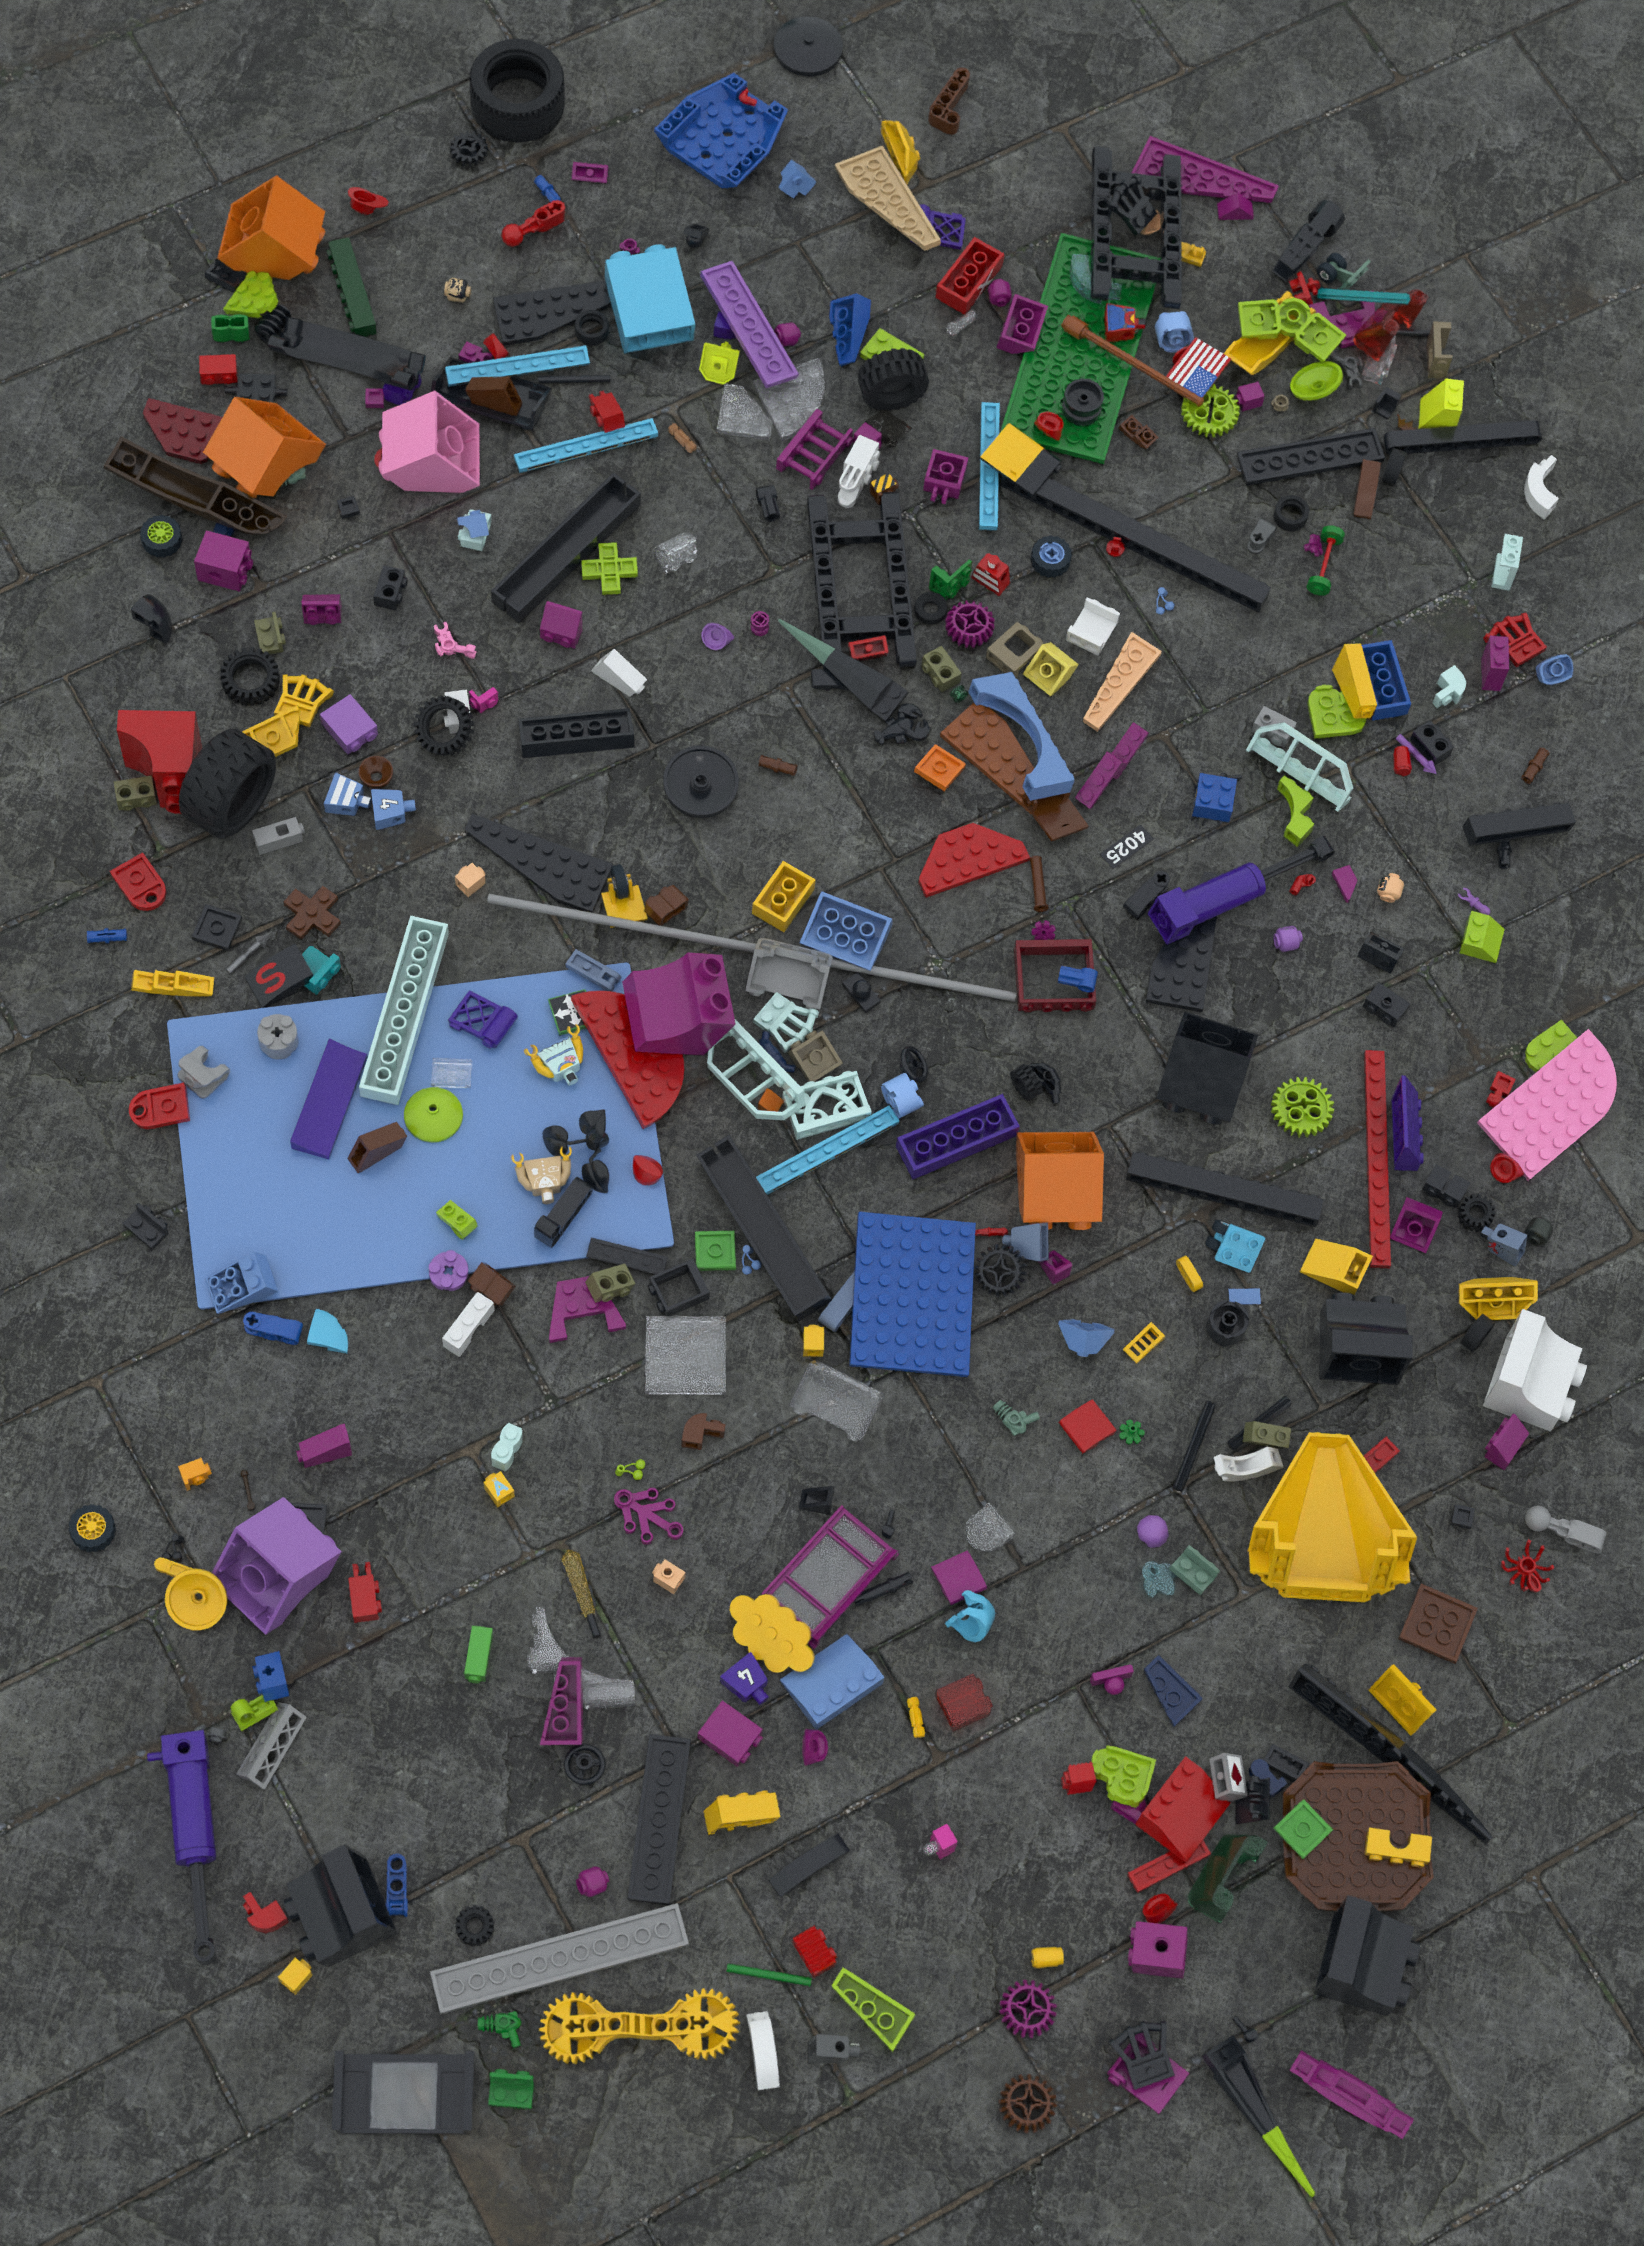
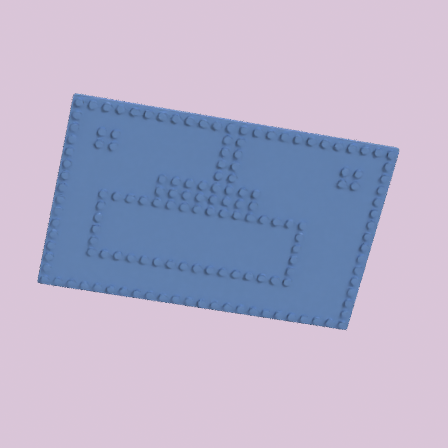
M630 964L605 965L621 975L619 982L614 984L612 992L624 994L622 981L631 973ZM572 970L433 987L399 1104L395 1105L360 1097L359 1085L365 1069L364 1065L329 1159L292 1149L291 1137L329 1038L354 1050L367 1053L368 1059L387 993L168 1020L167 1028L174 1084L183 1083L178 1078V1072L181 1070L179 1060L199 1046H204L209 1050L208 1057L203 1063L204 1066L215 1068L220 1064H225L230 1069L228 1078L207 1098H200L186 1086L190 1121L178 1123L198 1308L201 1310L215 1308L205 1278L252 1252H257L267 1257L278 1289L276 1293L257 1301L263 1302L429 1280V1264L436 1255L448 1250H453L463 1256L468 1264V1274H473L481 1262L487 1263L495 1270H504L587 1259L586 1255L591 1237L643 1251L673 1247L674 1239L664 1176L662 1175L657 1183L648 1186L638 1183L633 1175L632 1165L635 1155L651 1157L662 1166L656 1125L654 1123L642 1129L587 1028L580 1030L578 1033L584 1049L583 1062L580 1064V1070L575 1073L578 1081L573 1085L569 1086L565 1079L555 1082L552 1078H547L537 1073L530 1060L531 1056L524 1054V1049H528L530 1054L533 1052L530 1045H535L539 1051L567 1036L572 1038V1035L569 1033L559 1036L548 999L583 989L586 992L605 990ZM605 975L603 979L608 981L609 977ZM469 990L501 1007H509L518 1016L497 1048L489 1049L482 1044L480 1038L462 1029L457 1031L449 1026L448 1019ZM473 998L467 1003L468 1008L479 1005L478 1001ZM491 1007L482 1009L483 1015L492 1014L494 1009ZM480 1010L469 1012L470 1019L481 1017ZM467 1013L458 1015L455 1020L459 1022L468 1020ZM281 1014L292 1018L297 1028L298 1046L289 1057L285 1059H272L261 1050L257 1031L264 1017ZM483 1021L472 1024V1028L480 1031L483 1027ZM439 1087L453 1093L461 1103L463 1110L462 1124L459 1130L447 1140L434 1143L425 1142L413 1136L406 1127L404 1121L406 1103L413 1094L424 1088ZM432 1107V1108H430L429 1110H430V1111H435L436 1108H435V1107ZM604 1109L606 1114L605 1133L609 1137V1143L607 1146L600 1148L601 1152L597 1154L594 1160L602 1161L608 1168V1192L600 1193L593 1190L587 1202L557 1243L551 1248L534 1237V1227L542 1215L547 1217L576 1177L583 1180L582 1166L589 1163V1158L595 1150L589 1149L586 1142L567 1145L568 1151L566 1154L570 1152L569 1146L572 1148V1153L569 1156V1159H571V1174L566 1184L561 1187V1192L553 1194L554 1202L551 1204H543L542 1196H533L531 1191H527L519 1183L515 1171L516 1164L512 1162L511 1155H514L515 1161L520 1160L519 1152L524 1156L523 1161L555 1157L547 1150L543 1141L542 1133L545 1128L552 1125L563 1127L568 1132L567 1141L585 1139L586 1134L582 1133L579 1127L580 1115L586 1111ZM397 1121L407 1135L403 1146L366 1170L357 1173L347 1158L358 1137ZM450 1200L472 1216L478 1225L463 1240L436 1214ZM445 1268L444 1274L452 1275L453 1268Z

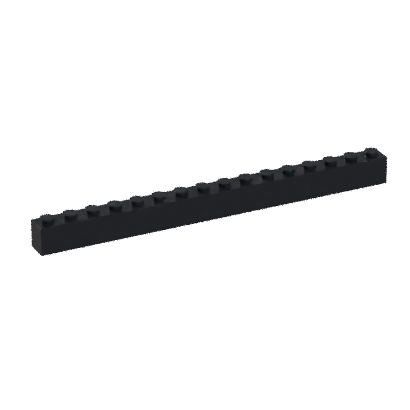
M1002 475L1001 487L1109 540H1113L1114 537L1121 538L1124 547L1258 613L1269 597L1271 587L1265 582L1258 581L1246 573H1241L1232 566L1225 565L1216 558L1209 557L1199 550L1192 549L1186 546L1185 543L1178 542L1167 534H1162L1150 526L1143 525L1136 519L1129 518L1101 502H1096L1087 495L1080 494L1071 487L1064 486L1052 478H1047L1035 494L1031 496Z

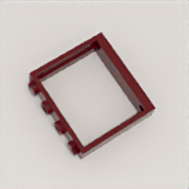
M1092 939L1016 940L1014 957L1018 1011L1033 1012L1042 1010L1043 1012H1051L1053 1010L1069 1012L1081 1010L1087 1012L1094 1010L1096 990L1094 992H1087L1088 998L1024 999L1021 955L1085 954V968L1094 969Z

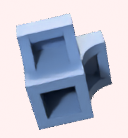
M791 160L781 172L782 182L779 188L792 198L798 192L806 196L816 184V181L806 172L804 167Z
M480 510L470 511L468 516L457 517L458 525H463L469 530L470 538L489 535L485 513H481Z

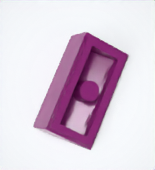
M573 162L572 180L607 183L609 166Z

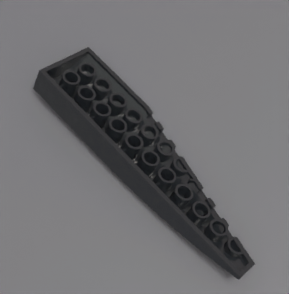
M1306 1663L1298 1669L1288 1686L1290 1689L1383 1763L1398 1761L1409 1771V1774L1415 1780L1420 1782L1431 1793L1430 1801L1485 1845L1491 1840V1834L1445 1780L1403 1740L1373 1717L1364 1705H1358L1353 1701V1697L1349 1693L1338 1689L1334 1681L1324 1678L1315 1666H1309Z

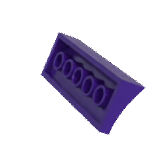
M329 1038L291 1137L292 1149L325 1159L330 1158L365 1065L367 1053L354 1050Z

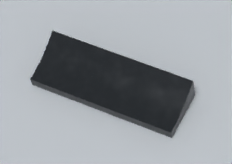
M630 708L518 719L523 758L635 748Z

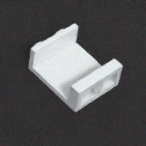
M1086 598L1081 614L1074 626H1070L1067 631L1066 641L1099 656L1118 623L1120 613L1114 608H1108L1100 604L1097 600Z

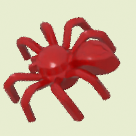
M1527 1540L1525 1545L1526 1557L1522 1555V1559L1518 1557V1561L1510 1558L1509 1548H1506L1505 1556L1507 1560L1517 1566L1506 1568L1505 1562L1502 1560L1501 1568L1506 1572L1518 1570L1510 1579L1509 1584H1515L1514 1580L1522 1574L1520 1584L1522 1591L1525 1592L1529 1589L1531 1592H1539L1542 1587L1540 1582L1545 1584L1550 1581V1578L1542 1579L1535 1569L1543 1571L1554 1569L1553 1565L1549 1567L1536 1565L1545 1547L1541 1545L1536 1558L1532 1559L1529 1554L1531 1540ZM1527 1576V1586L1525 1587V1578Z

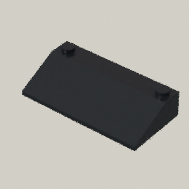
M449 357L432 380L431 392L436 391L456 407L514 424L526 430H533L538 423L552 390L548 386L515 376L510 377L522 401L517 416H512L473 404L466 393V387L469 383L448 386L445 367L468 364L469 362Z

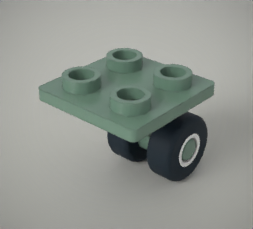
M1331 253L1327 257L1326 262L1321 263L1317 267V275L1325 283H1332L1337 278L1343 284L1339 289L1348 290L1368 270L1367 265L1371 261L1368 259L1355 273L1345 270L1347 262L1342 255Z

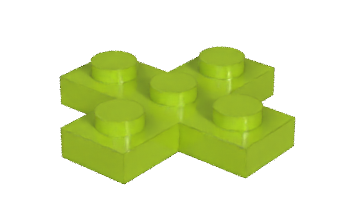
M617 542L598 543L599 559L581 560L582 579H601L602 595L621 594L620 578L638 577L637 558H618Z

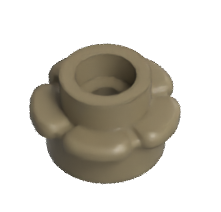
M1277 395L1272 400L1274 410L1280 412L1288 409L1289 401L1285 395Z

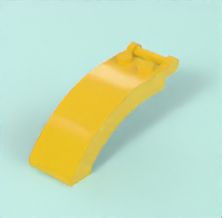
M1286 291L1276 301L1280 305L1284 300L1294 297L1292 293ZM1312 307L1310 308L1311 315L1316 313V310ZM1289 315L1290 319H1297L1294 315ZM1280 333L1274 339L1258 340V337L1240 338L1237 341H1233L1224 354L1246 372L1254 375L1276 359L1293 341L1294 337H1288Z

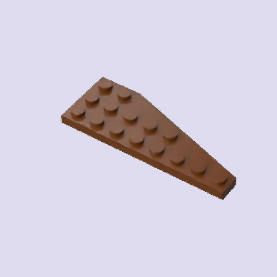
M975 703L971 704L940 733V737L1030 813L1022 801L1025 793L1022 786L1026 774H1030L1034 770L1033 765L1005 720L989 707L975 705Z

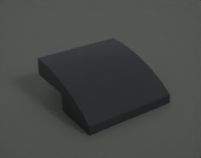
M217 256L215 257V264L205 271L204 278L234 293L246 278L247 272L231 269L217 259Z

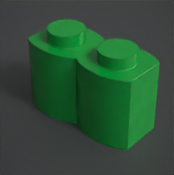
M236 314L230 317L227 315L211 317L214 341L227 342L233 340L243 342L250 339L248 316Z

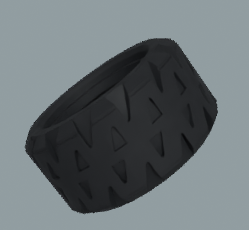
M228 729L214 736L195 757L183 780L179 794V810L183 817L219 839H225L241 831L259 811L271 789L276 772V757L273 751L238 729Z

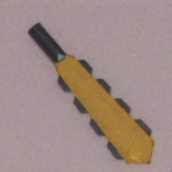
M568 1549L561 1559V1567L563 1572L568 1575L566 1580L568 1585L573 1588V1598L578 1600L577 1608L587 1618L593 1638H596L601 1633L594 1615L596 1602L594 1598H591L593 1593L592 1587L588 1585V1573L583 1569L585 1562L579 1553Z

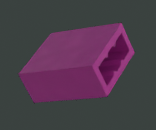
M1489 637L1481 657L1482 690L1500 691L1509 671L1508 637Z
M722 1700L698 1732L697 1739L738 1767L741 1762L745 1764L751 1755L749 1751L752 1747H757L762 1741L763 1729Z

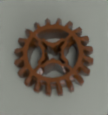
M1020 2074L1018 2076L1019 2082L1015 2078H1011L1012 2086L1006 2083L1004 2087L1007 2091L1000 2092V2095L1006 2099H999L998 2101L1000 2105H1005L999 2109V2112H1007L1003 2120L1006 2121L1010 2118L1011 2121L1008 2126L1012 2127L1014 2123L1017 2124V2132L1020 2131L1021 2126L1024 2127L1025 2134L1029 2132V2127H1031L1033 2133H1036V2125L1043 2130L1045 2128L1043 2121L1046 2124H1050L1051 2119L1048 2116H1055V2112L1051 2109L1056 2108L1057 2104L1050 2101L1054 2100L1056 2095L1048 2094L1053 2088L1048 2087L1045 2089L1044 2086L1047 2081L1044 2080L1041 2084L1038 2083L1039 2076H1036L1034 2081H1032L1031 2074H1027L1026 2080ZM1025 2087L1023 2097L1011 2099L1014 2091ZM1032 2088L1042 2095L1044 2101L1033 2096ZM1027 2096H1028V2099L1030 2100V2103H1031V2102L1033 2103V2104L1030 2106L1028 2112H1027V2108L1025 2107V2105H1023V2103L1025 2102ZM1011 2106L1020 2109L1024 2119L1019 2118L1013 2112ZM1045 2108L1044 2113L1039 2118L1030 2120L1033 2110Z

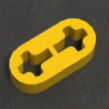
M1183 1256L1177 1259V1268L1191 1291L1195 1292L1203 1288V1282L1189 1258Z

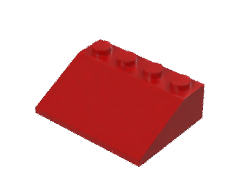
M1185 1756L1142 1812L1135 1825L1184 1862H1187L1230 1805V1802L1215 1799L1213 1781L1201 1767Z

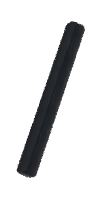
M1206 1401L1173 1486V1489L1182 1492L1185 1488L1216 1404L1214 1402Z

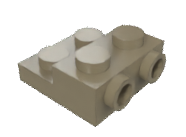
M815 1030L805 1036L807 1040L802 1043L800 1040L790 1045L791 1050L787 1052L795 1066L801 1069L808 1082H815L843 1064L823 1030L818 1033Z

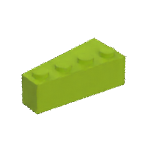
M842 1968L832 1984V1989L893 2053L913 2021L915 2013L850 1971Z

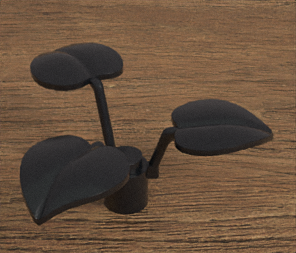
M590 1110L580 1115L579 1127L581 1132L586 1134L585 1139L567 1141L568 1132L563 1127L552 1125L545 1128L542 1133L543 1141L547 1150L554 1156H561L560 1148L562 1146V1152L566 1154L568 1151L567 1145L586 1142L589 1149L595 1150L589 1158V1163L582 1166V1177L585 1182L594 1187V1191L607 1193L609 1184L608 1168L602 1161L594 1160L597 1154L601 1152L600 1148L607 1146L609 1143V1137L605 1133V1110Z

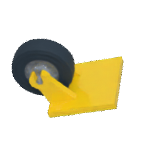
M621 864L611 866L612 878L607 879L609 892L601 893L607 916L639 922L648 920L647 914L644 912L645 907L639 886L632 885L630 874L625 875Z

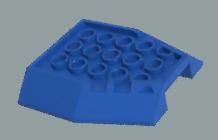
M735 73L687 96L654 129L669 153L721 188L737 187L770 153L788 112L787 108L775 100L770 105H767L749 92L747 96L757 100L756 106L742 103L739 100V95L747 88V81ZM752 111L754 114L747 115L745 112ZM724 133H731L732 136H727V137H726V136H724L723 134H724ZM702 155H709L710 158H705V159H704V158H702L701 156H702Z

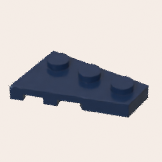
M1158 1655L1144 1668L1143 1671L1174 1728L1203 1698L1161 1656Z

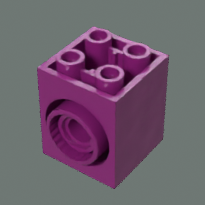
M206 530L194 560L197 580L240 592L242 585L245 586L247 582V572L253 566V559H251L252 550H250L249 542Z
M1136 1921V1927L1131 1928L1130 1937L1131 1945L1134 1946L1133 1949L1129 1948L1128 1954L1129 1966H1132L1133 1973L1184 1979L1188 1941L1187 1927ZM1161 1948L1166 1949L1165 1952H1158Z

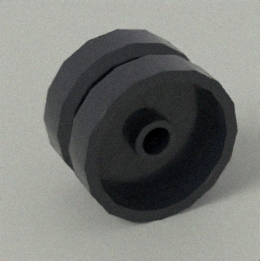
M1084 378L1076 379L1068 384L1065 389L1062 411L1064 417L1069 422L1075 425L1086 426L1098 420L1101 415L1104 393L1099 384L1091 379Z

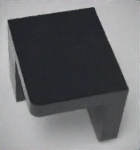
M1386 386L1375 401L1372 411L1385 419H1389L1398 407L1402 395Z

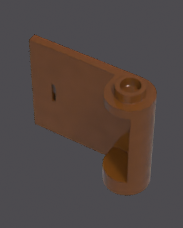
M1071 791L1070 793L1031 801L1027 794L1024 793L1022 799L1024 806L1028 808L1051 842L1089 827L1070 801Z

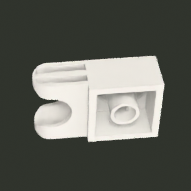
M861 435L858 436L844 462L843 474L839 480L838 503L840 506L845 508L853 507L865 484L868 485L870 483L871 473L876 471L879 465V461H877L880 455L878 442Z

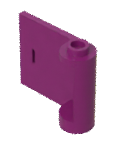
M1143 2034L1135 2035L1141 2056L1149 2053ZM1129 2043L1124 2052L1131 2060L1135 2057ZM1119 2056L1107 2074L1110 2076L1108 2080L1117 2087L1119 2085L1157 2114H1160L1188 2077L1189 2072L1170 2059L1174 2076L1134 2090L1125 2067V2062Z

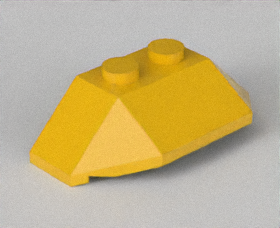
M884 120L881 125V134L894 165L905 183L908 184L917 169L918 161L920 160L919 152L914 148L913 137L909 135L907 129L899 121Z
M1516 1277L1478 1278L1459 1284V1304L1476 1320L1482 1314L1491 1320L1517 1319L1522 1309L1527 1310L1538 1301L1537 1280Z

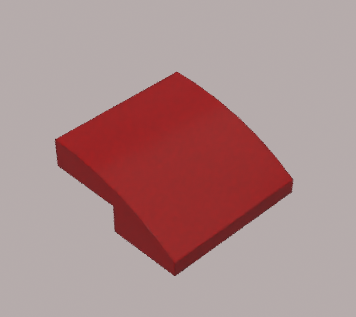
M1093 1399L1078 1407L1058 1422L1082 1454L1096 1447L1099 1442L1117 1431Z

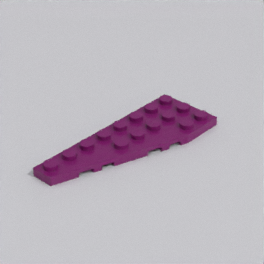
M1152 136L1149 137L1132 173L1161 176L1164 154L1181 156L1182 194L1228 198L1239 193L1249 201L1272 203L1279 188V185Z

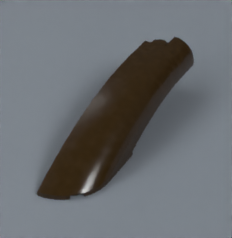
M122 436L103 466L105 470L177 507L243 533L261 535L272 532L279 528L288 517L223 481L219 482L174 464Z

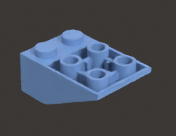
M252 1252L205 1278L217 1314L263 1300L278 1291L267 1257L257 1252Z

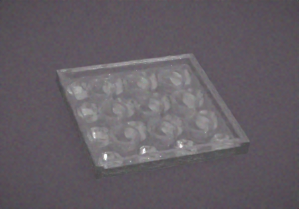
M646 1316L645 1394L726 1395V1316Z

